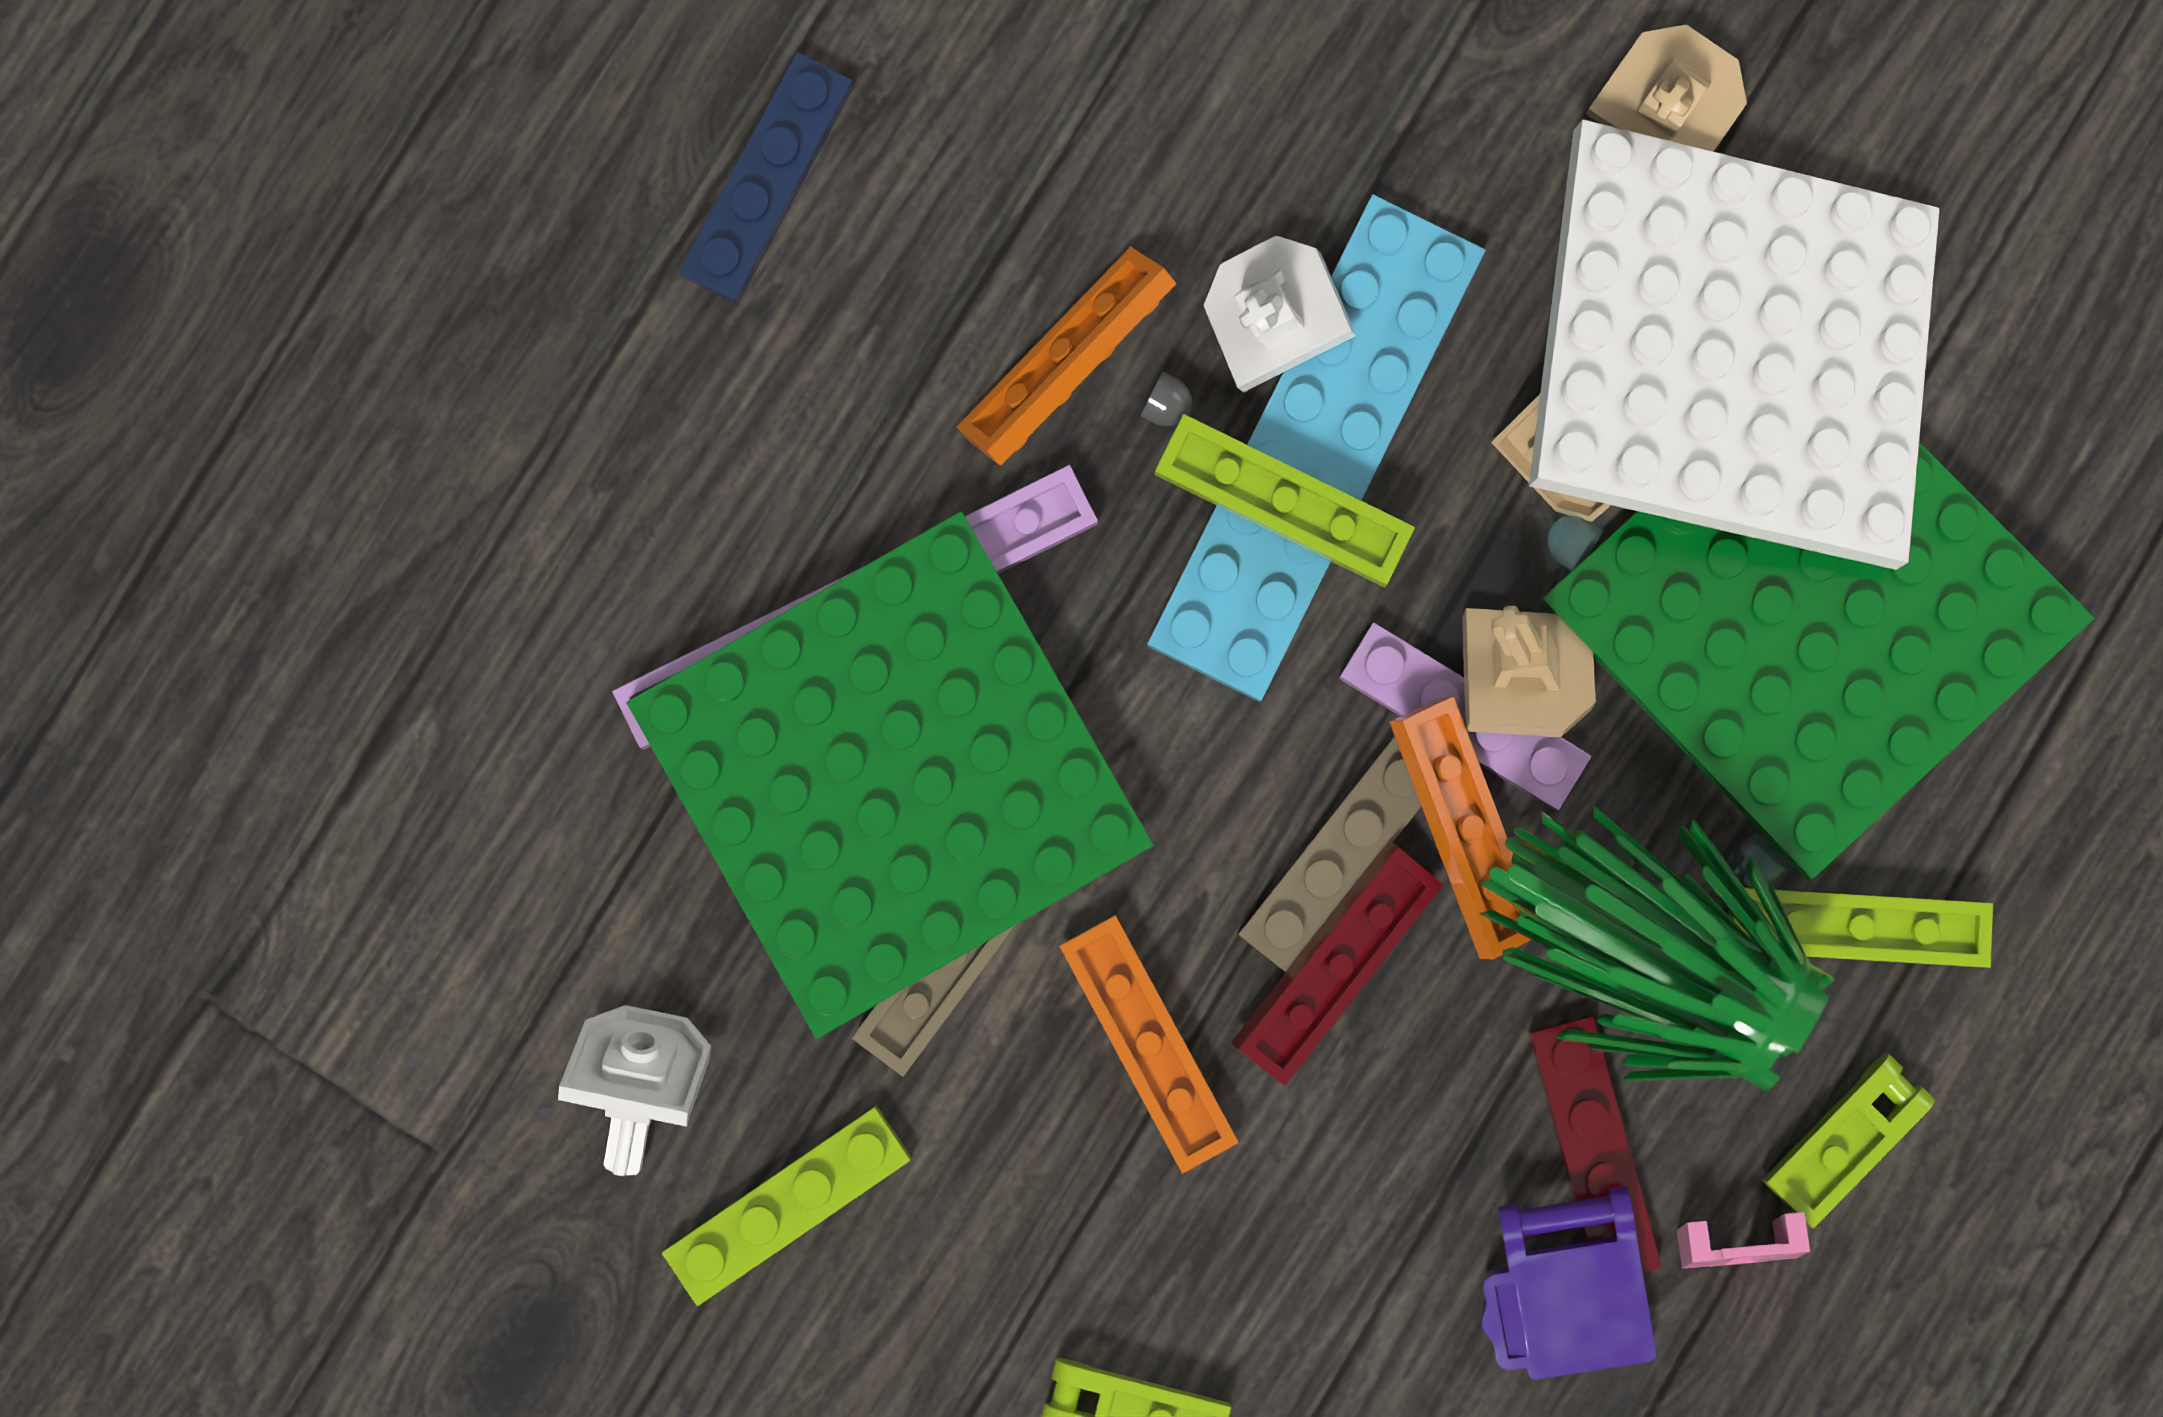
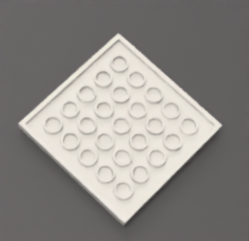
M1582 120L1573 130L1529 486L1894 570L1907 564L1910 549L1939 208Z

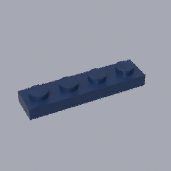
M796 52L679 270L683 278L738 306L854 88L851 79Z

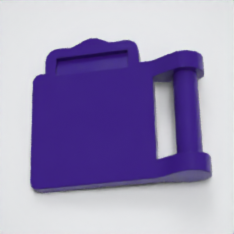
M1626 1185L1608 1188L1609 1196L1524 1210H1518L1516 1203L1498 1206L1509 1268L1493 1269L1484 1276L1483 1291L1486 1301L1482 1310V1327L1494 1344L1496 1361L1501 1368L1505 1370L1527 1368L1530 1378L1543 1379L1645 1363L1656 1358V1347L1637 1243L1633 1209ZM1614 1222L1615 1238L1525 1252L1523 1236Z

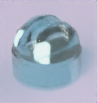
M1578 516L1563 517L1555 522L1549 531L1548 546L1550 553L1557 562L1573 571L1587 558L1603 531L1591 522Z
M1756 831L1740 844L1733 855L1734 872L1737 875L1746 873L1743 883L1752 888L1753 886L1749 880L1750 876L1745 868L1749 856L1756 862L1768 886L1770 883L1777 882L1791 869L1790 862L1763 834Z

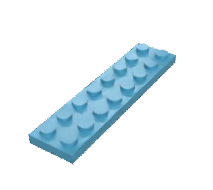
M1372 194L1331 276L1356 336L1283 372L1247 445L1356 499L1362 500L1486 250ZM1216 506L1147 646L1261 702L1331 561Z

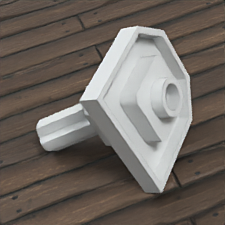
M1274 236L1220 264L1204 303V308L1237 388L1242 392L1356 336L1321 253L1314 247L1279 236Z
M627 1005L585 1020L560 1082L558 1100L604 1109L605 1116L611 1117L604 1158L605 1169L618 1176L637 1175L641 1171L648 1129L652 1120L687 1127L710 1060L711 1045L688 1018Z

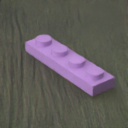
M1373 622L1339 679L1399 716H1403L1439 698L1454 696L1466 727L1464 677ZM1467 732L1478 762L1482 767L1554 811L1560 809L1591 758V755L1562 737Z

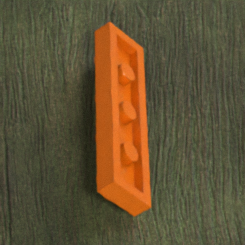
M1130 247L961 421L957 429L970 443L1001 466L1014 452L1026 443L1028 437L1057 407L1069 399L1074 389L1102 361L1114 352L1116 346L1145 316L1155 310L1160 300L1176 285V282L1162 266Z
M1454 696L1439 698L1390 721L1391 728L1479 958L1494 960L1503 955V950L1511 947L1517 948L1530 941L1531 939L1480 914L1483 911L1492 909L1515 921L1517 918L1522 917L1519 914V909L1482 885V880L1490 879L1489 870L1491 868L1498 867L1507 872L1511 866H1514L1511 862L1513 852L1505 846V841L1508 838Z
M1116 915L1060 945V949L1182 1174L1238 1144L1236 1136Z

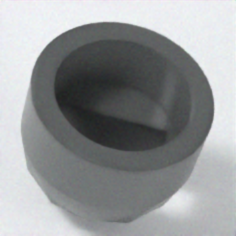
M1162 371L1140 417L1159 426L1179 424L1183 414L1187 416L1190 414L1192 397L1190 391L1184 385L1185 383Z

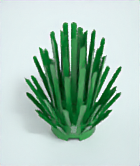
M1594 805L1593 817L1613 833L1614 844L1662 884L1665 892L1584 831L1577 829L1572 833L1542 811V823L1564 838L1560 841V849L1541 841L1521 828H1514L1516 838L1509 837L1505 841L1506 848L1514 853L1511 858L1514 866H1511L1507 872L1498 867L1491 868L1489 870L1490 879L1482 880V885L1519 909V914L1522 917L1517 918L1515 921L1492 909L1483 911L1480 914L1545 946L1549 950L1547 951V957L1550 960L1585 976L1514 947L1503 950L1502 953L1505 955L1503 960L1533 972L1530 975L1634 1015L1620 1013L1614 1016L1603 1014L1597 1018L1599 1024L1662 1038L1666 1042L1576 1029H1563L1555 1036L1556 1038L1592 1044L1587 1049L1628 1053L1629 1055L1622 1061V1064L1625 1066L1669 1068L1629 1071L1622 1080L1623 1082L1741 1077L1763 1091H1767L1780 1079L1781 1075L1771 1070L1773 1064L1780 1054L1784 1057H1787L1791 1051L1798 1054L1828 1001L1829 995L1821 990L1832 984L1834 977L1810 964L1772 884L1770 883L1768 887L1751 856H1749L1745 868L1750 876L1749 880L1774 928L1697 822L1692 820L1690 832L1684 826L1679 828V839L1703 868L1701 877L1746 931L1745 933L1690 875L1683 874L1680 879Z

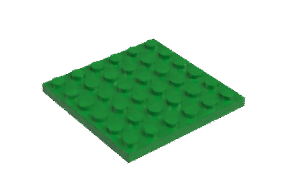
M1920 442L1918 446L1909 560L1907 564L1897 570L1638 511L1543 597L1541 601L1542 605L1551 614H1555L1593 652V658L1807 881L1816 877L2095 619Z
M962 511L626 702L815 1039L822 1037L1154 846Z

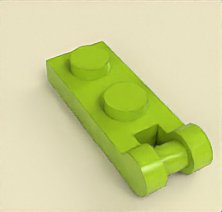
M1885 1053L1877 1058L1864 1071L1861 1079L1762 1179L1794 1213L1804 1212L1806 1225L1813 1229L1911 1130L1935 1103V1098L1922 1085L1913 1087L1900 1074L1903 1067L1889 1053ZM1882 1093L1895 1104L1893 1111L1886 1118L1872 1105Z
M1056 1358L1051 1379L1056 1381L1052 1401L1044 1403L1041 1417H1229L1231 1404L1093 1368L1074 1360ZM1081 1389L1099 1393L1094 1415L1076 1409Z

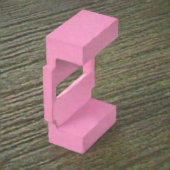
M1804 1212L1788 1213L1772 1221L1776 1244L1712 1251L1707 1221L1686 1223L1677 1229L1682 1269L1799 1258L1810 1252Z

